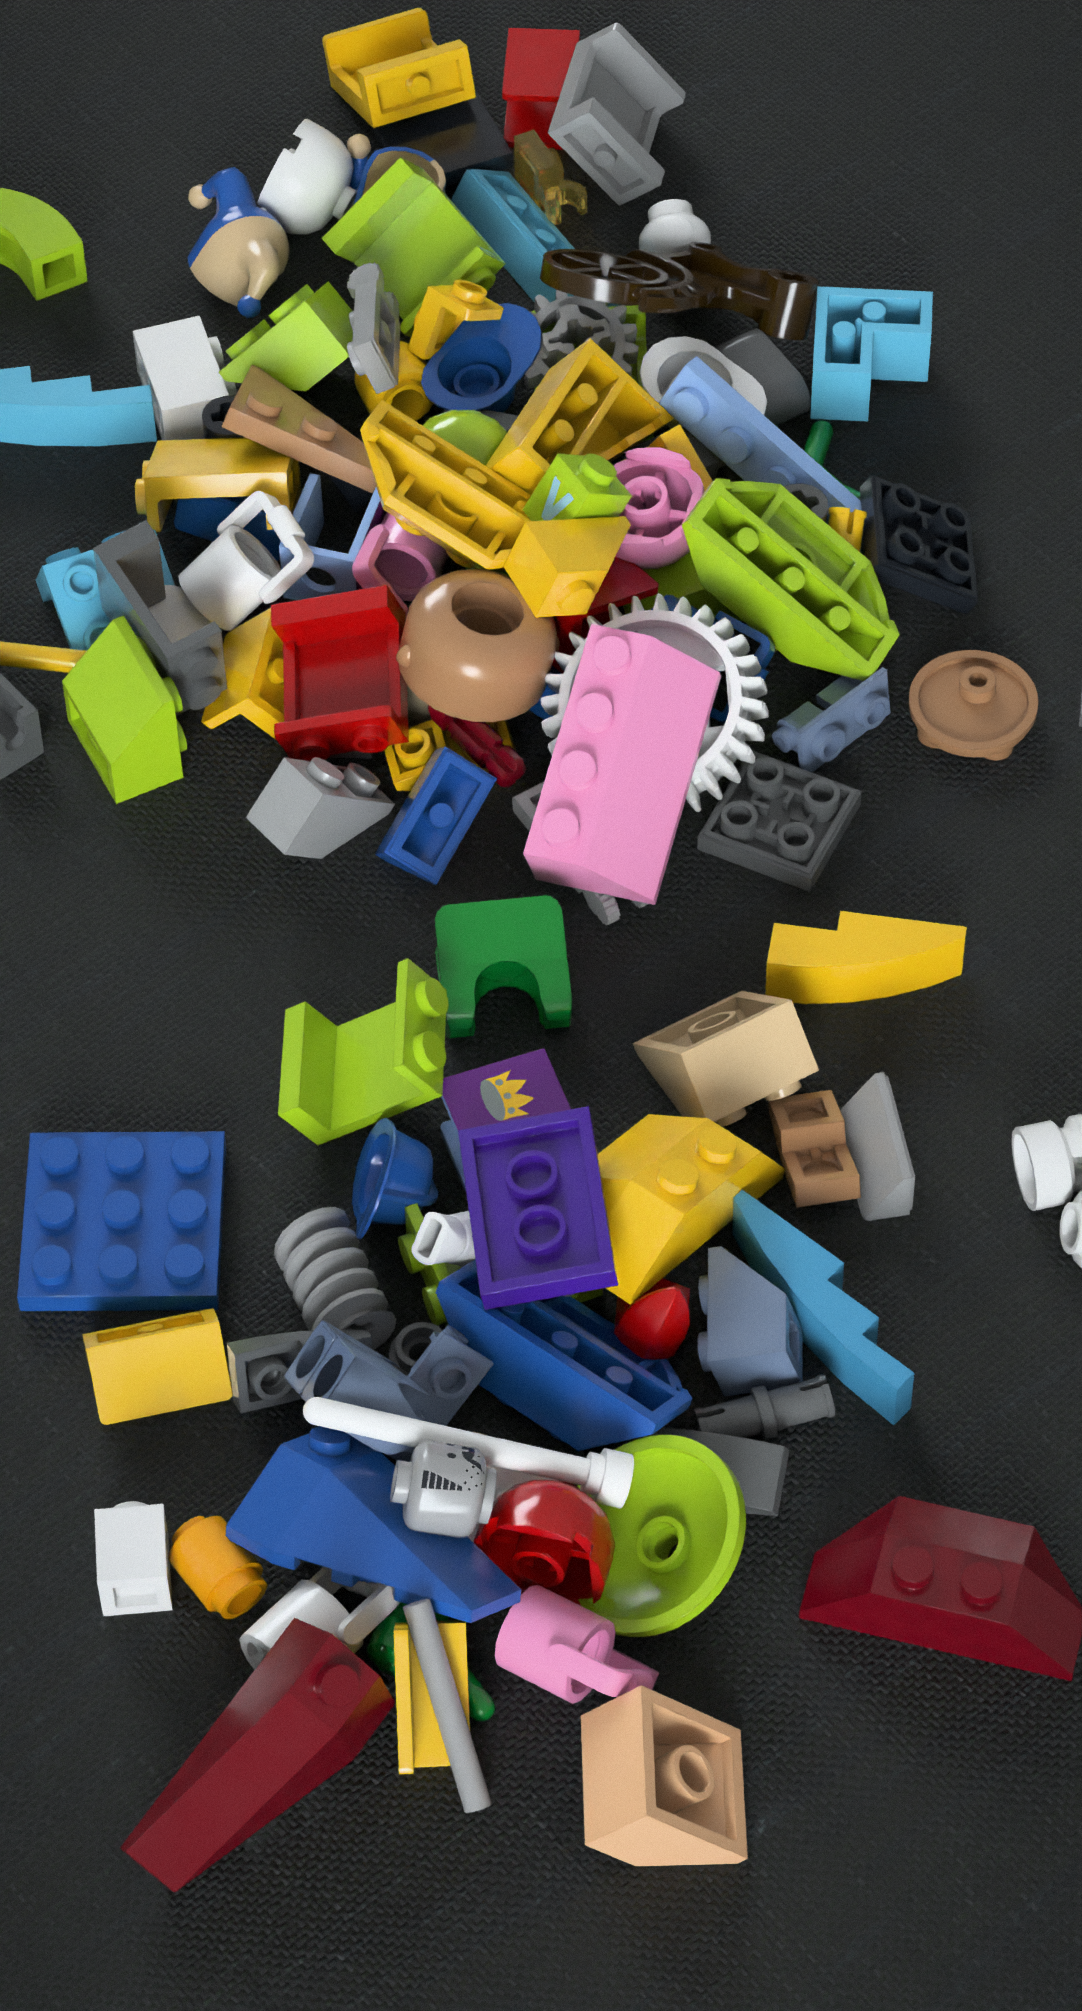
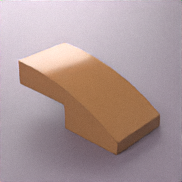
M832 1090L792 1095L768 1101L779 1155L796 1208L861 1198L860 1175L846 1145L845 1121Z

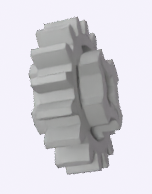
M556 290L555 300L549 302L547 298L540 294L537 295L534 304L536 314L530 313L536 317L541 332L553 322L556 325L551 332L542 333L541 349L535 361L525 373L524 386L527 390L537 387L552 366L575 350L573 344L576 343V346L579 347L589 338L608 355L613 353L612 359L631 376L632 367L629 364L637 363L639 346L633 344L636 341V324H623L626 320L627 308L622 304L609 309L607 302L578 296H568L567 293Z

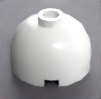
M304 119L293 133L301 138L297 149H283L257 202L258 205L262 206L261 209L272 214L280 222L285 232L289 234H310L319 231L333 216L340 220L351 208L357 190L349 186L354 167L351 154L344 143L329 130L309 119Z

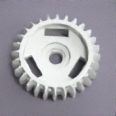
M659 593L656 595L653 610H644L639 598L636 596L632 597L631 613L622 615L618 608L610 603L608 610L611 621L602 625L593 616H588L589 628L591 624L650 635L716 671L726 672L728 717L724 726L711 727L709 717L686 797L691 807L696 812H700L701 802L699 794L707 790L716 799H722L723 795L717 781L723 776L735 783H740L741 777L734 766L737 759L751 764L755 763L754 753L745 741H764L765 734L762 727L753 722L754 720L769 717L766 703L763 700L757 699L766 695L768 691L764 679L754 677L761 672L760 663L754 654L746 655L750 651V646L744 635L740 634L731 638L734 634V628L726 617L713 625L714 615L711 608L706 604L692 617L690 603L683 596L680 598L674 611H669L663 595ZM569 632V638L576 649L574 654L571 656L557 651L554 656L561 669L564 670V673L546 674L545 677L549 688L558 694L541 697V705L545 712L549 715H554L541 722L542 729L549 738H555L548 743L551 755L555 748L587 638L584 639L574 632Z

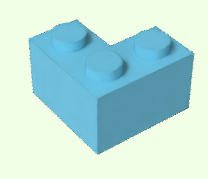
M817 286L810 419L868 422L871 379L928 382L933 292Z

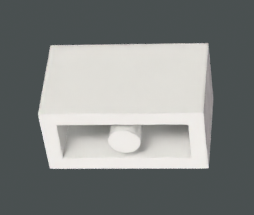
M200 316L134 330L133 338L137 372L142 385H150L154 418L162 440L204 439L202 412L205 406L216 398L237 394L235 383L225 381L218 373L225 366L217 336L207 337Z

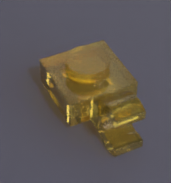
M534 129L514 136L515 178L542 211L545 210L547 219L555 225L562 223L561 205L563 204L575 206L581 215L587 214V191L581 184L575 181L563 180L564 169L557 151L554 148H547Z

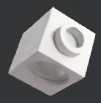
M130 1501L120 1503L113 1508L94 1509L97 1584L103 1616L171 1611V1571L168 1560L169 1536L164 1504L147 1505L142 1502Z

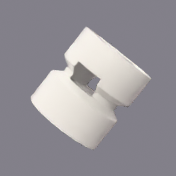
M1082 1114L1069 1116L1063 1128H1059L1054 1122L1048 1120L1015 1127L1013 1130L1012 1155L1015 1172L1022 1196L1028 1208L1032 1211L1067 1204L1071 1201L1074 1192L1079 1193L1082 1190Z

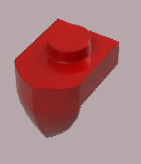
M662 1278L631 1305L617 1296L614 1334L628 1349L643 1359L658 1360L674 1356L685 1339L690 1325V1288Z

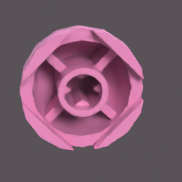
M661 447L635 448L625 452L626 460L616 463L614 467L617 471L616 477L632 495L619 516H626L631 526L615 557L635 563L641 569H659L676 563L690 552L682 524L704 494V486L700 476L691 469L690 461L682 454Z

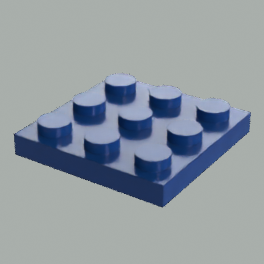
M225 1131L30 1133L17 1293L20 1311L205 1310L210 1308L218 1310L226 1164Z

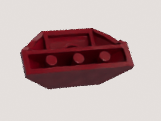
M898 1496L815 1552L799 1610V1618L1068 1681H1072L1082 1639V1606L1034 1526Z

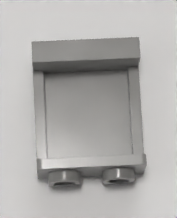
M614 23L577 42L548 134L620 206L661 186L665 170L649 152L660 117L665 112L683 104L686 93L620 23Z

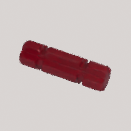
M428 705L427 708L431 719L443 731H449L451 733L450 738L481 768H487L489 770L488 773L497 778L496 783L499 786L508 788L524 775L526 767L523 758L511 746H505L502 743L503 739L486 722H473L451 717Z

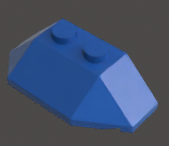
M475 1259L439 1281L436 1294L448 1324L468 1339L469 1342L466 1346L494 1363L478 1385L495 1395L501 1403L513 1407L548 1430L555 1439L569 1444L576 1450L581 1451L652 1435L689 1409L692 1396L688 1390L682 1388L678 1375L667 1359L650 1360L639 1357L619 1341L614 1334V1324L571 1296H559L484 1310L480 1296Z

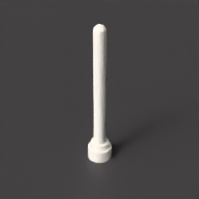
M321 1397L309 1399L303 1407L304 1418L310 1424L414 1448L424 1440L475 1447L483 1453L486 1464L580 1485V1490L591 1495V1498L597 1504L621 1509L627 1499L632 1482L634 1456L633 1454L604 1448L601 1454L589 1452L587 1457L584 1458Z

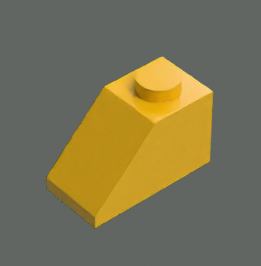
M626 516L525 521L503 567L536 618L584 615L590 608L631 524Z

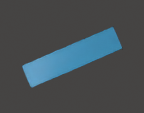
M741 1190L733 1197L732 1235L750 1268L786 1293L802 1327V1340L807 1347L845 1386L891 1424L895 1425L911 1409L914 1372L877 1346L879 1317L842 1291L844 1262L747 1192Z

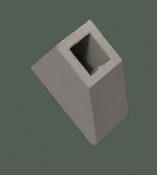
M284 757L246 818L284 855L322 859L387 816L395 804L378 789L380 780L361 765L349 763L345 767L332 765L317 757L312 758L311 761Z

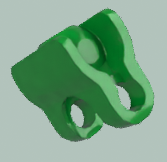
M543 895L449 904L437 911L435 917L437 940L435 957L438 981L447 990L449 1007L446 1013L445 1033L448 1038L474 1036L476 1029V1005L482 996L490 990L500 987H515L526 992L535 1001L540 1023L545 1029L570 1027L572 993L563 914L558 900L551 896Z

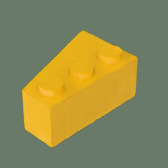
M589 338L548 370L491 456L486 467L532 495L557 453L584 456L591 453L612 462L673 420L674 417Z

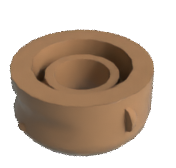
M466 569L437 577L420 589L408 609L396 660L407 686L419 699L433 709L463 720L496 722L521 715L538 703L547 685L545 677L546 674H550L555 652H559L560 640L557 637L554 618H536L509 576L490 570Z

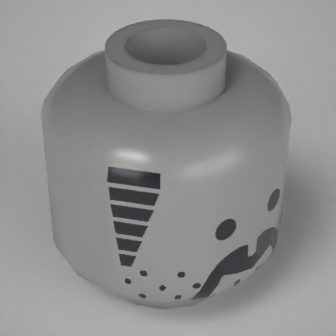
M424 1440L413 1450L410 1462L397 1460L392 1478L390 1502L403 1504V1519L411 1530L465 1538L474 1531L477 1523L488 1524L495 1497L497 1471L494 1468L486 1467L483 1453L475 1447Z

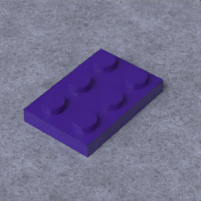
M589 1106L458 1130L480 1296L484 1310L618 1286L593 1121Z

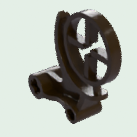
M690 242L687 250L671 254H656L644 249L631 251L626 256L580 249L551 250L544 253L540 272L541 281L556 290L595 301L639 305L638 310L645 313H675L697 307L733 310L756 321L758 329L766 335L787 340H805L808 338L819 282L816 278L802 273L779 269L746 267L723 255L721 247L703 242Z

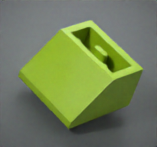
M329 281L315 293L306 284L268 315L276 324L271 328L264 319L225 351L232 361L218 373L227 382L243 383L251 365H254L264 370L290 390L307 391L349 357L347 344L352 342L353 331L349 320V313L352 310Z
M125 616L113 619L62 680L68 721L115 803L118 804L182 779L181 752L187 750V742L182 727L176 719V713L183 710V705L175 683L170 677L161 679L156 670V664L151 652L144 641L135 635Z

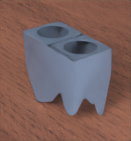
M324 1320L312 1332L284 1375L287 1382L305 1402L318 1396L417 1420L419 1418L403 1396L398 1384H406L427 1396H431L409 1377L392 1366H398L396 1363ZM345 1432L375 1451L388 1455L414 1448Z

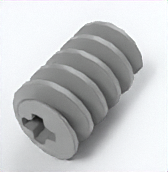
M326 1207L304 1214L282 1231L275 1243L274 1257L280 1269L284 1271L285 1281L290 1290L293 1291V1298L299 1310L302 1311V1318L308 1330H315L322 1320L337 1329L367 1330L372 1336L373 1350L377 1349L387 1341L394 1331L396 1318L393 1312L386 1311L388 1301L383 1291L377 1289L379 1282L374 1272L367 1269L369 1261L364 1251L358 1249L360 1242L355 1232L348 1229L350 1221L345 1211L336 1207Z

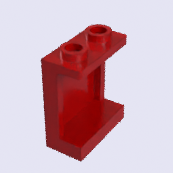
M388 585L271 605V627L283 642L284 722L274 724V737L290 758L311 761L312 758L317 757L326 760L330 755L352 751L376 753L385 750L389 745L409 742L408 688L396 660L406 621V613Z

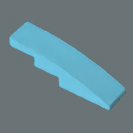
M30 366L0 369V442L34 446H108L157 442L150 385L92 392L90 375L32 382Z

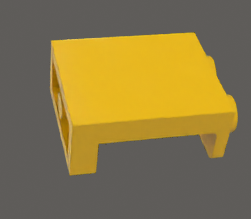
M415 8L333 32L322 38L331 87L373 128L476 98L467 45L460 39L442 45H437L433 42L428 16L422 8Z
M245 437L157 441L150 460L143 461L142 479H136V510L138 515L147 514V522L151 528L155 529L156 532H161L173 499L250 496L255 491H261L276 497L279 503L286 505L293 514L301 494L299 461ZM266 514L267 530H273V528L271 527V525H270L269 522L267 521V514Z

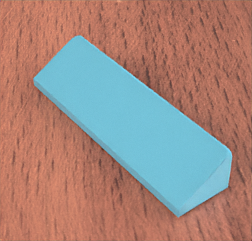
M466 169L451 201L506 263L504 268L534 303L535 297L539 294L547 298L549 302L554 301L556 289L546 285L540 279L543 255L551 250L575 248L509 172ZM608 303L607 307L619 306L622 304Z

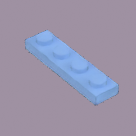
M698 356L683 367L660 400L659 404L744 481L776 483L782 486L801 483L812 485L821 490L827 497L829 507L850 508V512H853L854 509L861 510V501Z

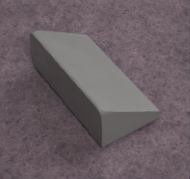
M885 1072L875 1073L840 1110L845 1121L846 1145L860 1175L861 1198H857L861 1217L867 1221L910 1215V1210L913 1207L915 1174L889 1077L885 1076Z

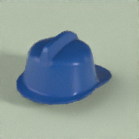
M511 303L498 304L504 308L500 320H464L440 350L431 357L423 369L421 385L426 397L438 408L447 411H480L486 409L502 413L506 412L514 400L516 384L531 367L541 349L542 332L536 317L524 307Z
M388 1118L379 1120L370 1131L356 1167L352 1206L357 1220L356 1236L360 1240L366 1234L370 1224H406L404 1207L417 1203L421 1211L423 1207L436 1203L438 1198V1190L432 1179L433 1158L431 1150L422 1142L396 1130L394 1123Z

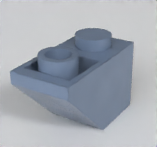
M722 1246L708 1248V1275L700 1276L698 1283L703 1313L707 1315V1331L700 1332L698 1335V1353L703 1371H712L724 1396L750 1393V1388L764 1385L768 1391L803 1381L802 1327L786 1293Z

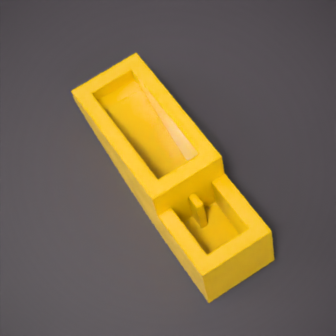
M840 911L837 931L774 923L767 959L765 995L790 999L793 1003L799 1004L850 1003L892 997L936 985L962 975L967 927Z

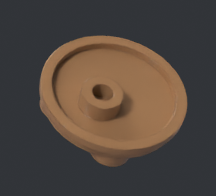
M961 650L941 655L920 669L910 686L908 705L911 718L918 729V739L923 745L930 748H939L958 756L984 757L989 760L998 761L1009 757L1013 747L1032 728L1038 712V694L1030 676L1010 659L987 651Z

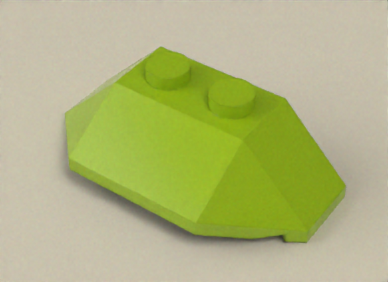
M716 478L711 482L683 522L682 528L700 585L748 626L770 638L775 644V649L789 661L864 681L876 672L900 634L894 620L889 619L885 596L871 561L781 484L754 481L730 482V479Z

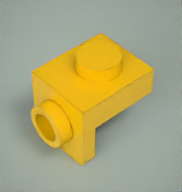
M455 280L453 285L428 286L422 306L415 316L414 330L407 349L423 360L431 359L464 320H500L504 308L486 298L487 290L470 281Z

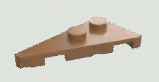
M251 365L227 412L222 427L373 493L376 484L364 442L264 370Z

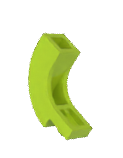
M0 188V264L10 268L20 276L36 301L88 282L83 241L68 220L49 204L33 196Z

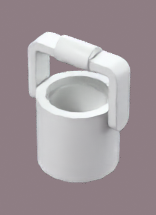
M255 491L220 523L217 528L220 536L191 562L178 577L180 586L194 607L209 621H215L220 628L231 631L262 602L269 604L280 598L312 567L314 555L304 540V531L288 507L281 505L277 498L272 495ZM261 510H264L267 514V521L283 545L289 548L294 555V558L282 570L269 550L257 538L243 529Z
M323 1567L310 1580L302 1579L255 1622L239 1638L241 1649L247 1661L255 1670L295 1617L332 1633L355 1654L362 1647L363 1639L400 1604V1602L395 1601L393 1598V1587L381 1583L358 1581L351 1588L331 1582L332 1569ZM341 1587L367 1597L350 1614L333 1596Z

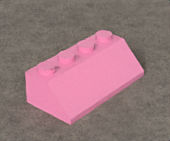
M591 624L523 852L536 880L642 903L656 904L721 679L720 672L650 635Z

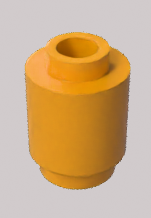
M194 1517L181 1525L172 1537L173 1546L169 1551L168 1560L208 1611L219 1612L224 1619L239 1617L255 1606L267 1589V1583L261 1576L263 1572L262 1565L250 1551L230 1541L225 1536L227 1522L223 1517Z

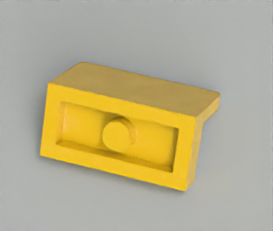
M270 608L229 631L225 636L223 651L227 689L222 691L219 697L204 709L201 722L210 729H214L242 714L275 739L274 724L284 722L283 642L271 627Z
M214 1308L82 1334L99 1419L104 1425L226 1401L232 1397L233 1393L220 1324Z
M461 1620L437 1621L470 1730L466 1622ZM395 1623L394 1655L399 1775L414 1774V1768L450 1766L408 1623Z

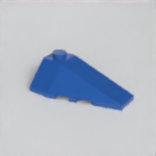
M318 1426L313 1428L309 1434L280 1444L226 1525L225 1536L230 1541L272 1564L295 1570L300 1565L301 1560L331 1568V1582L351 1588L358 1581L393 1587L392 1595L395 1601L410 1604L419 1600L430 1599L435 1613L468 1623L475 1622L517 1604L521 1600V1589L468 1537L456 1538L409 1529L403 1519V1504L390 1502L395 1465L381 1452L375 1451L343 1431Z

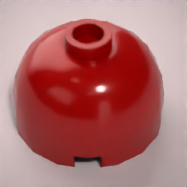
M531 1480L515 1484L493 1502L488 1524L479 1525L473 1541L521 1589V1594L529 1587L540 1585L580 1606L581 1603L578 1599H590L593 1597V1604L601 1599L609 1577L615 1549L613 1532L606 1513L588 1494L581 1491L577 1486L568 1482L554 1480Z

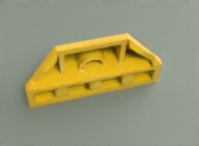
M381 400L364 422L360 432L383 510L394 516L397 523L407 532L417 536H425L446 549L448 556L459 565L466 568L505 572L506 570L503 566L525 521H531L523 511L531 495Z
M653 1114L645 1116L598 1153L618 1286L606 1289L631 1305L733 1220L734 1196L741 1190H744L757 1200L783 1178L785 1169L758 1149L708 1118Z

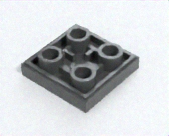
M753 751L755 763L751 764L745 761L741 763L737 770L741 777L740 783L733 781L729 783L722 799L719 800L698 835L697 850L811 892L859 809L862 791Z

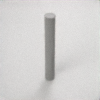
M423 1599L405 1605L403 1610L464 1812L470 1813L492 1805L431 1601L430 1599Z

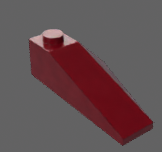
M294 1617L120 1849L169 1890L176 1892L354 1760L395 1705V1701L380 1675L332 1633Z

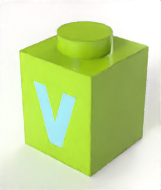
M557 453L524 506L523 511L531 521L619 517L632 495L616 477L617 471L615 467L605 458L591 453L585 456Z

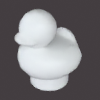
M669 199L654 204L648 210L649 223L646 224L639 235V249L656 254H671L685 251L688 249L690 242L711 244V234L708 226L699 217L693 215L692 205L688 201L681 199Z

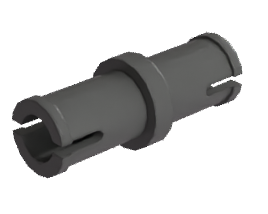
M821 1374L817 1375L816 1378L768 1391L764 1385L750 1388L749 1396L705 1408L693 1409V1416L697 1431L742 1438L761 1435L765 1441L778 1437V1430L824 1417H834L835 1407L829 1384H827L825 1375Z

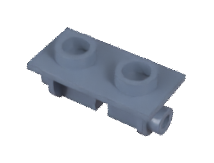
M882 667L864 681L846 676L839 677L816 694L817 704L826 710L822 711L807 701L790 715L783 717L777 722V730L772 734L775 745L785 753L790 750L798 753L799 768L809 772L815 771L825 762L836 758L841 750L866 731L876 728L890 714L887 669Z
M447 1325L441 1333L434 1331L429 1338L432 1342L407 1375V1377L431 1396H427L406 1384L398 1385L419 1420L444 1426L448 1424L494 1364L490 1359L466 1346L469 1342L468 1339L450 1325ZM415 1448L388 1456L396 1461L410 1462Z

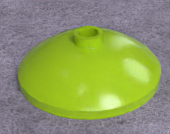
M677 1435L647 1436L633 1440L615 1449L616 1451L633 1454L634 1470L630 1490L621 1509L598 1504L606 1513L612 1528L615 1541L613 1561L601 1599L593 1604V1597L578 1600L582 1607L613 1622L615 1634L627 1637L654 1636L671 1631L692 1620L720 1594L729 1581L742 1551L746 1531V1510L743 1493L733 1471L724 1460L703 1444ZM678 1544L674 1553L668 1558L671 1548Z

